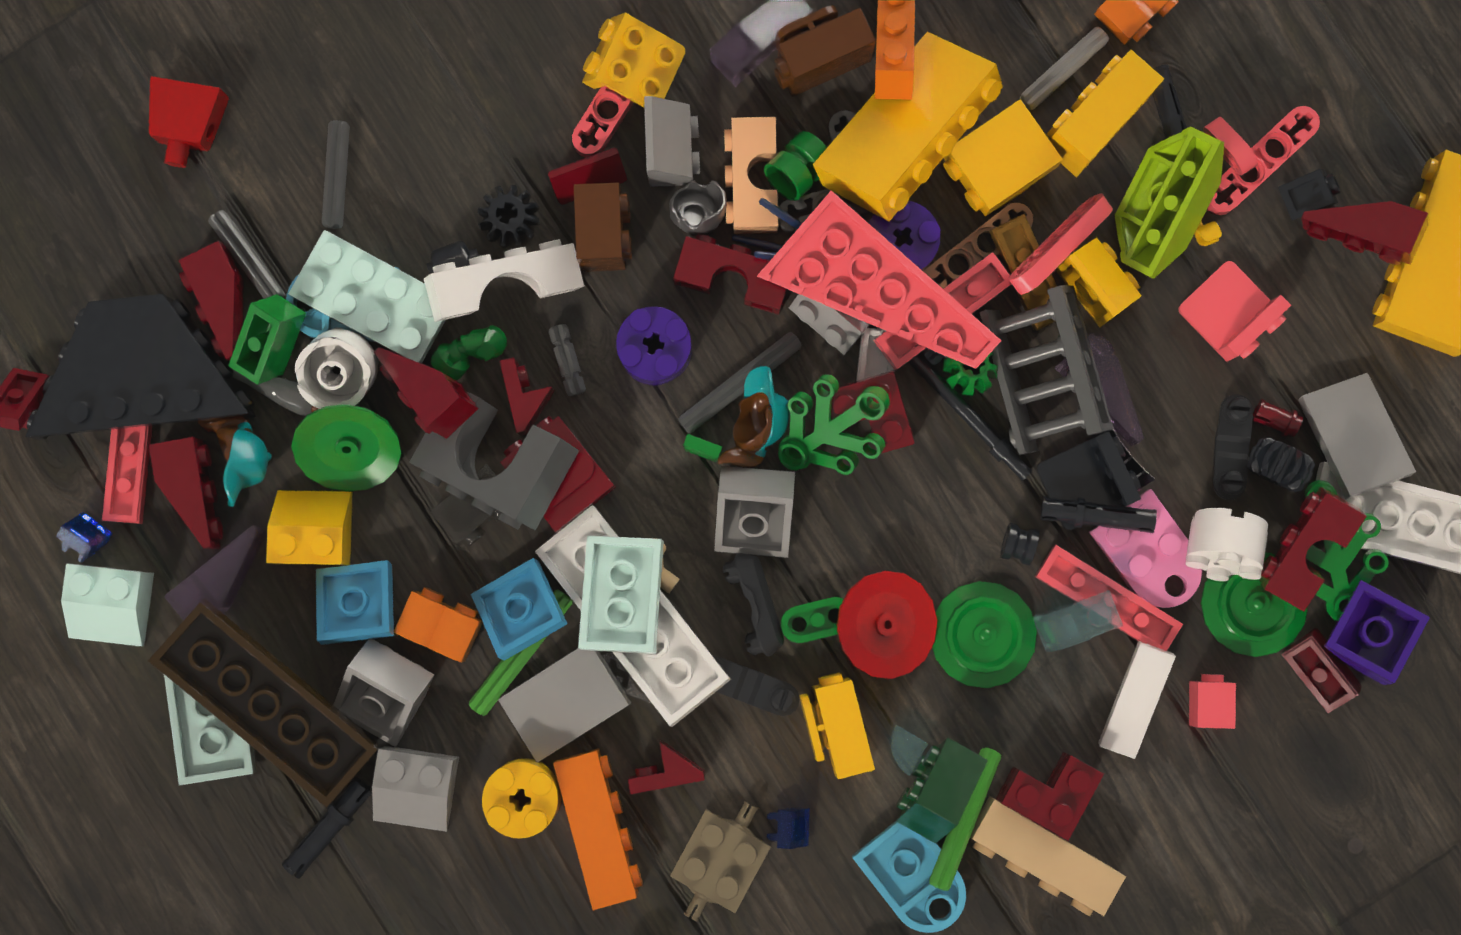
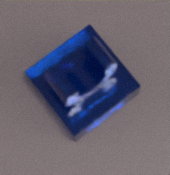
M82 512L63 524L56 537L63 541L62 550L66 552L71 548L80 554L77 561L82 563L90 558L94 552L108 544L113 533Z
M794 807L780 809L778 812L767 814V819L778 821V832L767 834V839L773 842L777 841V848L782 849L809 846L810 808Z

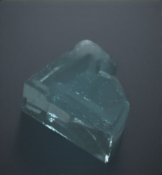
M895 724L890 738L891 753L900 769L910 776L928 743Z

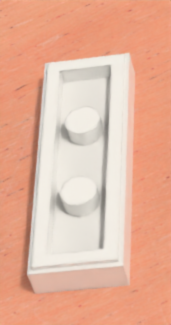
M1138 641L1098 744L1100 747L1133 759L1136 758L1176 656L1174 653Z

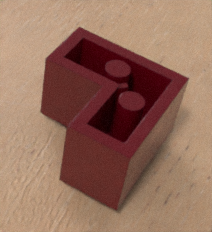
M894 370L839 386V390L832 397L831 420L855 405L858 396L867 387H882L889 395L890 406L881 418L869 420L872 433L879 434L885 441V449L882 453L915 444ZM872 397L874 402L879 403L875 398Z
M1063 752L1046 784L1012 767L996 800L1069 841L1104 773Z

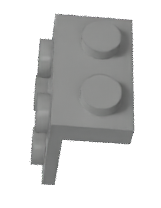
M800 294L797 295L789 307L803 322L807 323L843 355L850 350L870 325Z

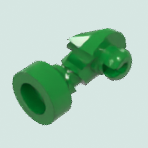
M494 325L484 329L471 330L468 335H460V341L455 339L450 344H440L431 356L430 361L434 369L443 372L454 380H459L470 367L469 356L485 361L498 358L506 349L507 338L504 332Z

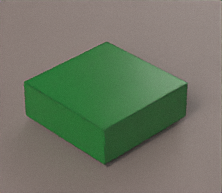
M687 434L683 444L686 452L713 462L718 461L723 450L720 445Z

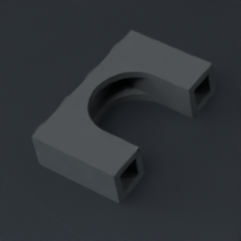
M467 392L479 409L447 439L435 432L425 433L409 463L422 469L419 477L439 487L441 481L447 483L445 491L465 501L468 495L472 496L474 500L471 505L487 514L492 515L494 509L500 511L501 514L498 519L518 530L521 524H524L536 530L579 450L563 439L532 425L511 464L499 475L490 479L479 480L475 470L476 452L498 409Z

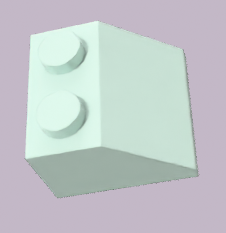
M66 564L61 603L68 637L143 647L145 644L154 573L81 564Z

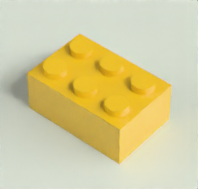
M1130 50L1123 58L1115 55L1095 80L1098 86L1091 82L1072 105L1071 109L1074 112L1072 113L1069 109H1066L1046 134L1051 138L1050 142L1062 157L1061 164L1075 177L1079 176L1164 80L1158 72L1133 50Z

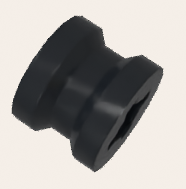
M1009 523L1003 538L1000 558L1009 560L1013 557L1019 559L1022 564L1030 566L1036 553L1039 530L1029 529L1026 531L1020 529L1017 524Z

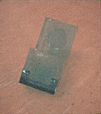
M1110 590L1033 616L1043 646L1047 652L1077 645L1090 640L1092 637L1123 626Z

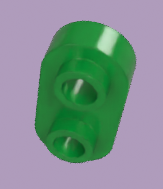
M831 597L789 608L781 618L780 625L783 635L794 643H805L837 635V623H832L828 619V612L833 608L839 609L844 599ZM797 617H802L806 622L805 629L800 632L792 628V621Z

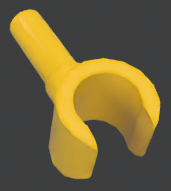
M1201 221L1194 235L1199 245L1208 246L1218 242L1222 232L1215 221L1205 225Z

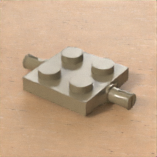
M744 801L735 820L722 818L706 809L670 877L686 885L695 894L684 912L687 917H690L694 908L698 905L691 918L694 921L699 920L707 902L719 904L736 913L772 845L756 837L748 828L759 808L752 805L747 816L744 817L751 804L747 801Z

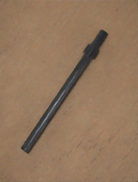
M920 353L908 361L991 448L989 452L998 462L1002 460L1021 481L1032 472L1029 466L1013 451L1014 446L1006 437L1001 438L961 395L949 386L939 372Z

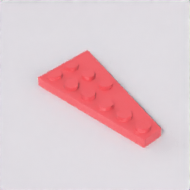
M833 191L828 193L757 275V277L975 369L1002 341Z

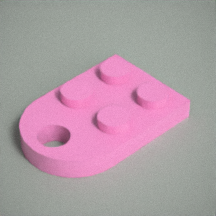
M1149 489L1140 495L1141 500L1126 507L1157 510L1154 533L1096 526L1089 533L1134 594L1155 607L1170 608L1183 604L1194 595L1201 582L1202 569H1195L1186 565L1189 540L1152 489ZM1171 575L1180 577L1184 585L1182 593L1176 597L1169 595L1165 589V582Z

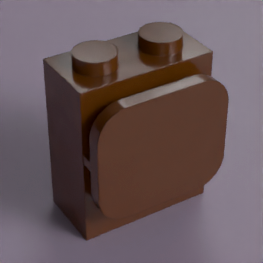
M833 5L827 6L782 27L776 33L775 46L778 50V58L775 59L777 68L774 69L780 87L782 89L788 87L791 96L794 97L871 62L876 39L861 8L838 17L836 7Z

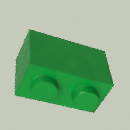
M278 294L251 303L228 366L257 385L283 375L306 312Z

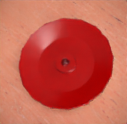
M880 571L864 576L849 589L839 607L837 632L842 651L854 667L871 677L893 679L911 673L926 660L935 642L937 617L933 600L921 583L905 573Z

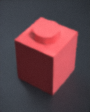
M1201 674V681H1189V726L1235 729L1236 683L1224 682V675Z

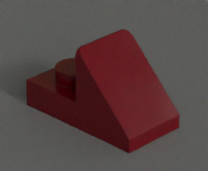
M514 357L500 360L516 433L520 436L527 435L555 390L553 387H546L525 392L524 388L530 386L526 366H519L518 361Z
M12 368L0 385L1 428L20 431L21 428L27 429L28 418L35 409L39 408L44 397L42 393L43 387L49 375Z
M660 740L664 770L658 771L657 765L636 768V775L629 776L628 784L630 794L704 781L705 773L704 769L666 742Z

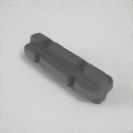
M566 324L553 326L549 329L551 342L556 346L553 349L561 376L565 377V381H563L565 391L568 396L582 394L585 392L586 387L583 377L579 376L581 370L574 345L569 341L572 339L569 328Z

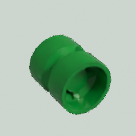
M807 131L799 132L785 146L784 151L777 153L764 166V173L770 185L784 198L791 201L799 200L812 187L813 181L819 180L813 163L826 150V145L818 137Z

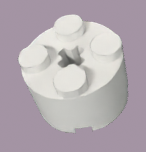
M333 328L314 338L298 356L295 363L297 387L302 397L318 409L325 406L345 404L355 406L374 384L378 372L379 359L375 355L372 346L362 336L343 328ZM335 365L341 369L338 375L332 371Z
M1206 508L1195 512V517L1193 516L1190 527L1186 565L1191 568L1207 571L1206 577L1215 581H1228L1229 575H1239L1242 578L1252 580L1260 579L1268 535L1267 521L1248 512H1244V518L1231 516L1232 509Z

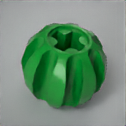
M993 352L977 367L974 375L972 370L964 369L965 364L951 358L944 359L943 371L952 374L951 377L946 379V382L952 389L956 384L962 387V395L973 396L974 387L980 393H984L992 387L989 378H997L998 365L991 364L989 361L992 360Z

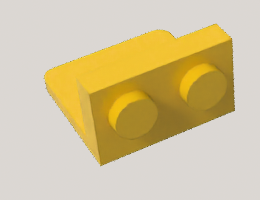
M626 12L611 17V19H606L598 33V38L601 39L596 52L592 51L584 63L583 71L586 74L582 83L593 89L606 86L644 107V96L665 99L685 55L684 46Z

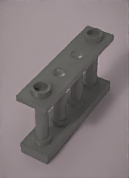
M1060 285L1048 289L1050 299H1048L1047 304L1002 318L1000 310H984L980 312L981 323L1002 340L993 349L994 355L992 359L994 365H998L997 377L1011 425L1009 437L1014 448L1018 450L1019 455L1039 451L1036 443L1038 438L1080 426L1086 429L1088 435L1114 429L1074 286ZM1050 318L1056 321L1060 334L1057 336V340L1012 354L1007 332ZM1060 354L1066 357L1070 370L1067 376L1021 389L1016 368ZM1070 390L1076 393L1080 406L1077 412L1031 425L1026 403Z

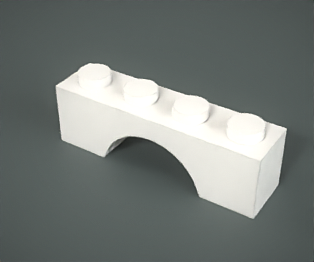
M558 239L539 244V251L527 253L526 247H520L505 251V258L492 260L491 255L488 254L469 259V266L456 268L455 262H450L432 267L434 273L425 277L424 282L434 322L469 315L478 311L480 298L485 287L490 281L499 277H513L522 280L537 293L539 298L572 292L584 287L574 243L562 245L561 240Z

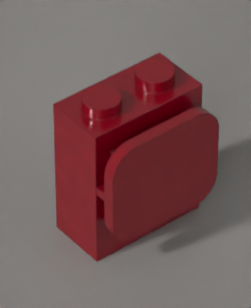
M548 416L536 426L563 439L579 450L543 516L553 530L558 533L616 487L559 416L554 420ZM521 439L503 452L506 458L500 463L505 469L511 464L523 443Z

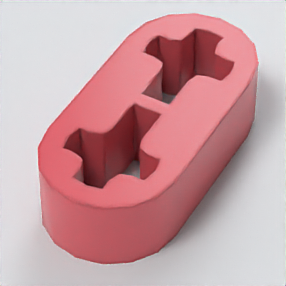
M1222 117L1216 118L1203 127L1204 133L1224 142L1223 159L1239 175L1242 176L1258 165L1257 158L1250 146Z

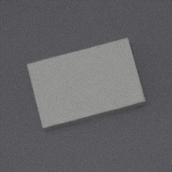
M1368 373L1305 394L1298 399L1345 500L1416 473Z
M578 648L498 699L536 762L543 760L631 704V701L599 651L580 650Z

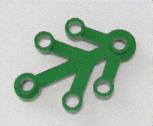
M822 375L813 385V391L816 395L815 425L812 433L805 436V415L813 407L811 396L800 391L795 393L788 401L787 406L791 413L790 434L785 436L779 444L778 457L780 462L791 470L803 469L812 463L835 469L842 475H850L859 464V458L853 451L862 453L869 459L877 458L885 449V441L879 434L869 433L863 438L843 433L842 431L862 418L868 420H878L890 406L887 391L878 386L867 387L858 396L855 405L831 420L832 397L839 390V383L832 375ZM822 383L828 385L830 391L825 390ZM872 397L875 398L879 403L874 402ZM796 401H800L804 408L799 407ZM868 442L873 443L876 446L877 450L872 449L868 445ZM822 444H827L845 450L835 455L816 448ZM842 459L847 460L850 466L844 464Z
M1323 480L1312 482L1305 491V499L1311 492L1316 494L1320 486L1338 496L1336 489L1329 482ZM1365 513L1367 517L1364 521L1374 520V528L1366 532L1362 530L1361 525L1346 548H1341V545L1334 541L1323 540L1325 552L1312 545L1306 554V559L1330 573L1333 588L1323 583L1315 595L1325 601L1328 614L1336 621H1338L1343 610L1339 609V603L1344 599H1350L1358 582L1362 580L1369 584L1375 574L1384 572L1389 564L1387 556L1381 550L1371 549L1363 557L1364 565L1351 582L1348 583L1346 569L1367 539L1377 536L1381 530L1380 521L1370 513ZM1373 556H1381L1382 563L1379 566L1371 567L1369 565V561Z

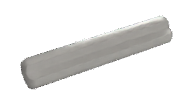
M1098 26L1094 27L1031 84L1020 96L1026 108L1034 110L1103 48L1109 41L1106 32Z

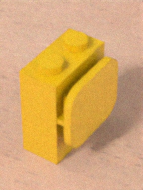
M1020 99L956 142L952 152L944 156L946 161L943 165L948 175L954 181L959 179L967 190L964 195L969 205L975 211L981 210L983 215L987 216L1052 172L1063 159Z
M840 672L819 677V684L812 686L815 697L813 704L810 703L807 693L799 695L816 761L825 760L822 750L826 747L829 752L833 772L837 779L875 770L852 680L848 677L843 678Z

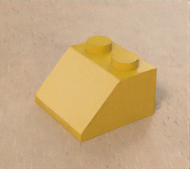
M1096 237L1067 257L1056 269V272L1067 286H1074L1077 299L1100 328L1142 295L1138 291L1140 286L1135 277L1128 271L1123 272L1115 262L1117 255L1109 244L1106 242L1101 243Z
M277 490L267 526L266 563L350 565L353 492Z

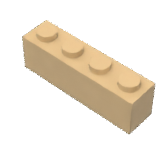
M989 796L979 813L970 836L971 839L976 841L973 845L974 849L991 859L997 853L1008 860L1005 867L1023 878L1026 877L1028 872L1041 879L1038 884L1039 887L1058 897L1060 892L1072 897L1073 900L1070 905L1088 916H1091L1093 911L1104 916L1126 878L1119 871L1003 805L991 796Z

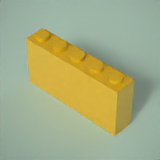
M926 32L914 46L912 100L875 99L874 93L813 163L822 186L890 222L895 214L907 205L909 198L917 188L929 179L932 171L944 156L952 152L955 143L966 130L974 126L978 116L988 104L999 96L1003 85L996 63L932 33Z
M1445 150L1426 162L1421 174V178L1425 179L1422 190L1415 194L1410 204V207L1428 213L1426 231L1411 265L1401 262L1400 265L1389 264L1385 273V280L1388 281L1384 294L1381 293L1373 306L1372 314L1376 315L1372 326L1456 357L1461 355V155Z

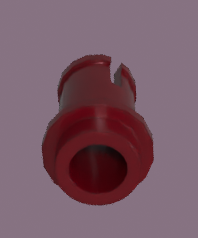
M1260 399L1253 412L1252 421H1257L1281 432V436L1286 438L1288 435L1296 436L1303 417L1297 415V410L1293 409L1289 412Z

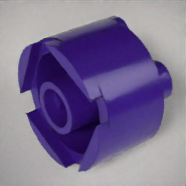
M908 201L907 205L898 211L890 222L875 214L869 221L873 228L922 271L929 267L938 251L941 231L936 219L929 210L918 203ZM901 235L907 237V244H903L901 247L895 245L896 237L899 238Z
M653 306L634 310L624 320L617 334V353L623 367L632 378L643 384L657 386L668 383L680 376L690 362L692 344L689 330L685 322L669 309ZM654 338L659 339L661 346L664 347L663 350L657 349L655 354H650L646 343H652Z

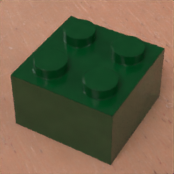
M946 738L938 747L932 745L926 756L922 755L913 769L912 775L917 778L910 788H905L897 802L896 807L900 808L901 811L896 822L934 843L938 842L958 825L988 760L950 738Z

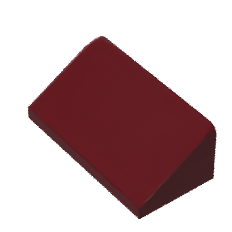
M615 147L551 170L548 173L558 202L561 205L574 201V184H621L627 181L619 152Z
M1314 628L1285 650L1282 656L1326 712L1330 713L1358 696L1362 685L1347 665L1324 647L1327 640L1317 628Z

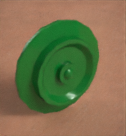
M348 404L325 406L308 414L296 427L291 445L296 464L308 478L324 487L346 492L367 490L385 482L397 469L401 456L398 434L386 419L369 409Z
M1265 552L1264 562L1270 555L1275 557L1276 554ZM1229 575L1228 581H1215L1207 578L1204 582L1201 598L1205 625L1217 642L1234 653L1252 657L1277 653L1295 640L1305 624L1308 607L1303 612L1265 590L1259 581L1260 579H1246L1239 575Z
M977 581L959 586L942 599L935 612L937 628L935 642L932 646L935 659L949 676L966 686L991 688L1008 683L1025 670L1035 652L1037 630L1032 612L1017 593L1001 584Z

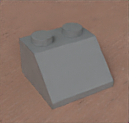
M644 96L646 167L650 187L688 185L693 181V174H700L699 152H692V138H699L698 116H691L690 104L653 96Z
M721 466L714 551L788 558L795 472Z
M368 639L348 665L334 706L359 727L396 747L423 702L434 674L424 669L421 665L413 663L394 652L388 646L382 645L373 639Z
M384 746L378 749L372 784L373 821L447 832L459 757Z

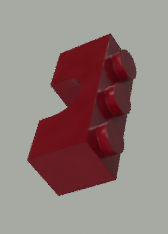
M698 234L695 235V238L686 236L673 277L674 284L710 294L713 281L719 274L727 271L737 272L744 277L748 285L744 305L777 315L780 314L787 289L757 277L770 260L756 258L751 255L752 250L740 245L731 244L730 249L716 245L717 240L706 235Z
M1321 486L1316 494L1311 492L1302 503L1300 511L1303 514L1296 525L1290 524L1285 529L1280 538L1281 548L1275 557L1270 555L1265 560L1261 574L1262 577L1259 580L1265 590L1303 612L1325 581L1318 571L1306 564L1308 549L1314 543L1321 540H1331L1346 548L1367 517L1360 508Z

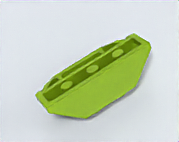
M1190 126L1182 130L1181 133L1148 148L1115 213L1122 263L1150 278H1155L1187 249L1221 183L1224 154L1223 141Z

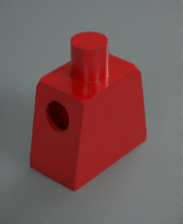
M151 76L149 134L158 143L167 145L164 159L165 164L186 168L190 149L209 151L211 149L229 97L220 88Z

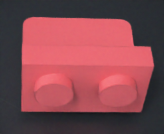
M1227 261L1180 304L1179 313L1227 362L1239 355L1243 359L1250 355L1260 345L1256 339L1265 330L1271 334L1287 319L1283 313L1291 304L1282 295L1270 300L1234 262Z

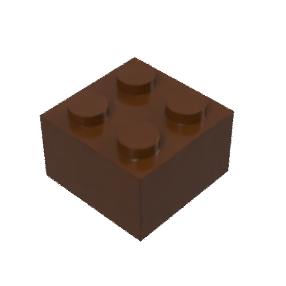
M619 183L574 184L576 258L582 272L626 270V260L632 259V240L629 230H624V223H631L628 193H621Z

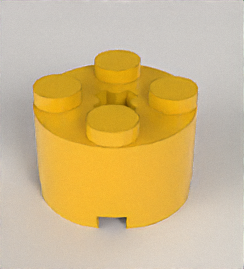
M521 758L504 764L489 777L482 794V807L488 824L496 831L511 838H528L542 832L551 823L559 811L562 795L556 776L544 763L536 762L534 759ZM521 789L525 790L526 797L531 798V801H528L523 807L519 806V800L514 799V795Z

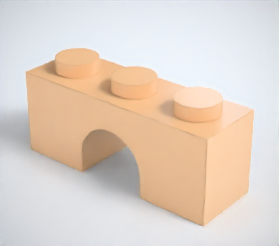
M776 117L731 118L732 129H724L725 152L732 151V165H725V188L733 187V201L726 202V224H733L734 234L777 233L778 217L759 204V200L764 198L778 207L777 190L759 189L748 178V173L754 165L760 162H769L776 155Z

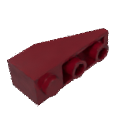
M1393 201L1304 211L1301 217L1303 229L1307 230L1309 236L1322 241H1327L1328 238L1341 241L1345 248L1354 252L1363 253L1364 250L1377 253L1381 260L1394 265H1400L1401 262L1411 265L1428 226L1427 212Z
M216 241L179 259L183 269L179 276L189 293L194 292L199 304L195 305L199 318L204 325H210L215 337L211 338V343L220 358L225 357L230 361L243 326L244 279L230 251L223 243Z
M380 347L374 351L382 363L379 367L380 371L389 381L394 384L396 383L400 389L397 391L398 397L405 405L414 409L417 414L414 419L426 433L435 432L447 439L479 409L461 383L443 372Z
M195 437L150 444L149 450L155 483L203 548H221L219 539H223L224 532L220 518L215 516L213 503L217 502L218 495L214 481L209 480L208 466H211L212 458L208 445H204L202 439Z

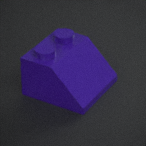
M1360 580L1324 647L1349 667L1380 684H1395L1430 617Z

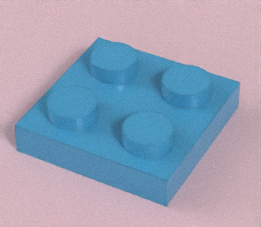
M535 558L528 560L471 594L498 658L504 661L567 625V621L542 566Z
M388 560L316 569L317 642L324 645L394 636L392 564Z

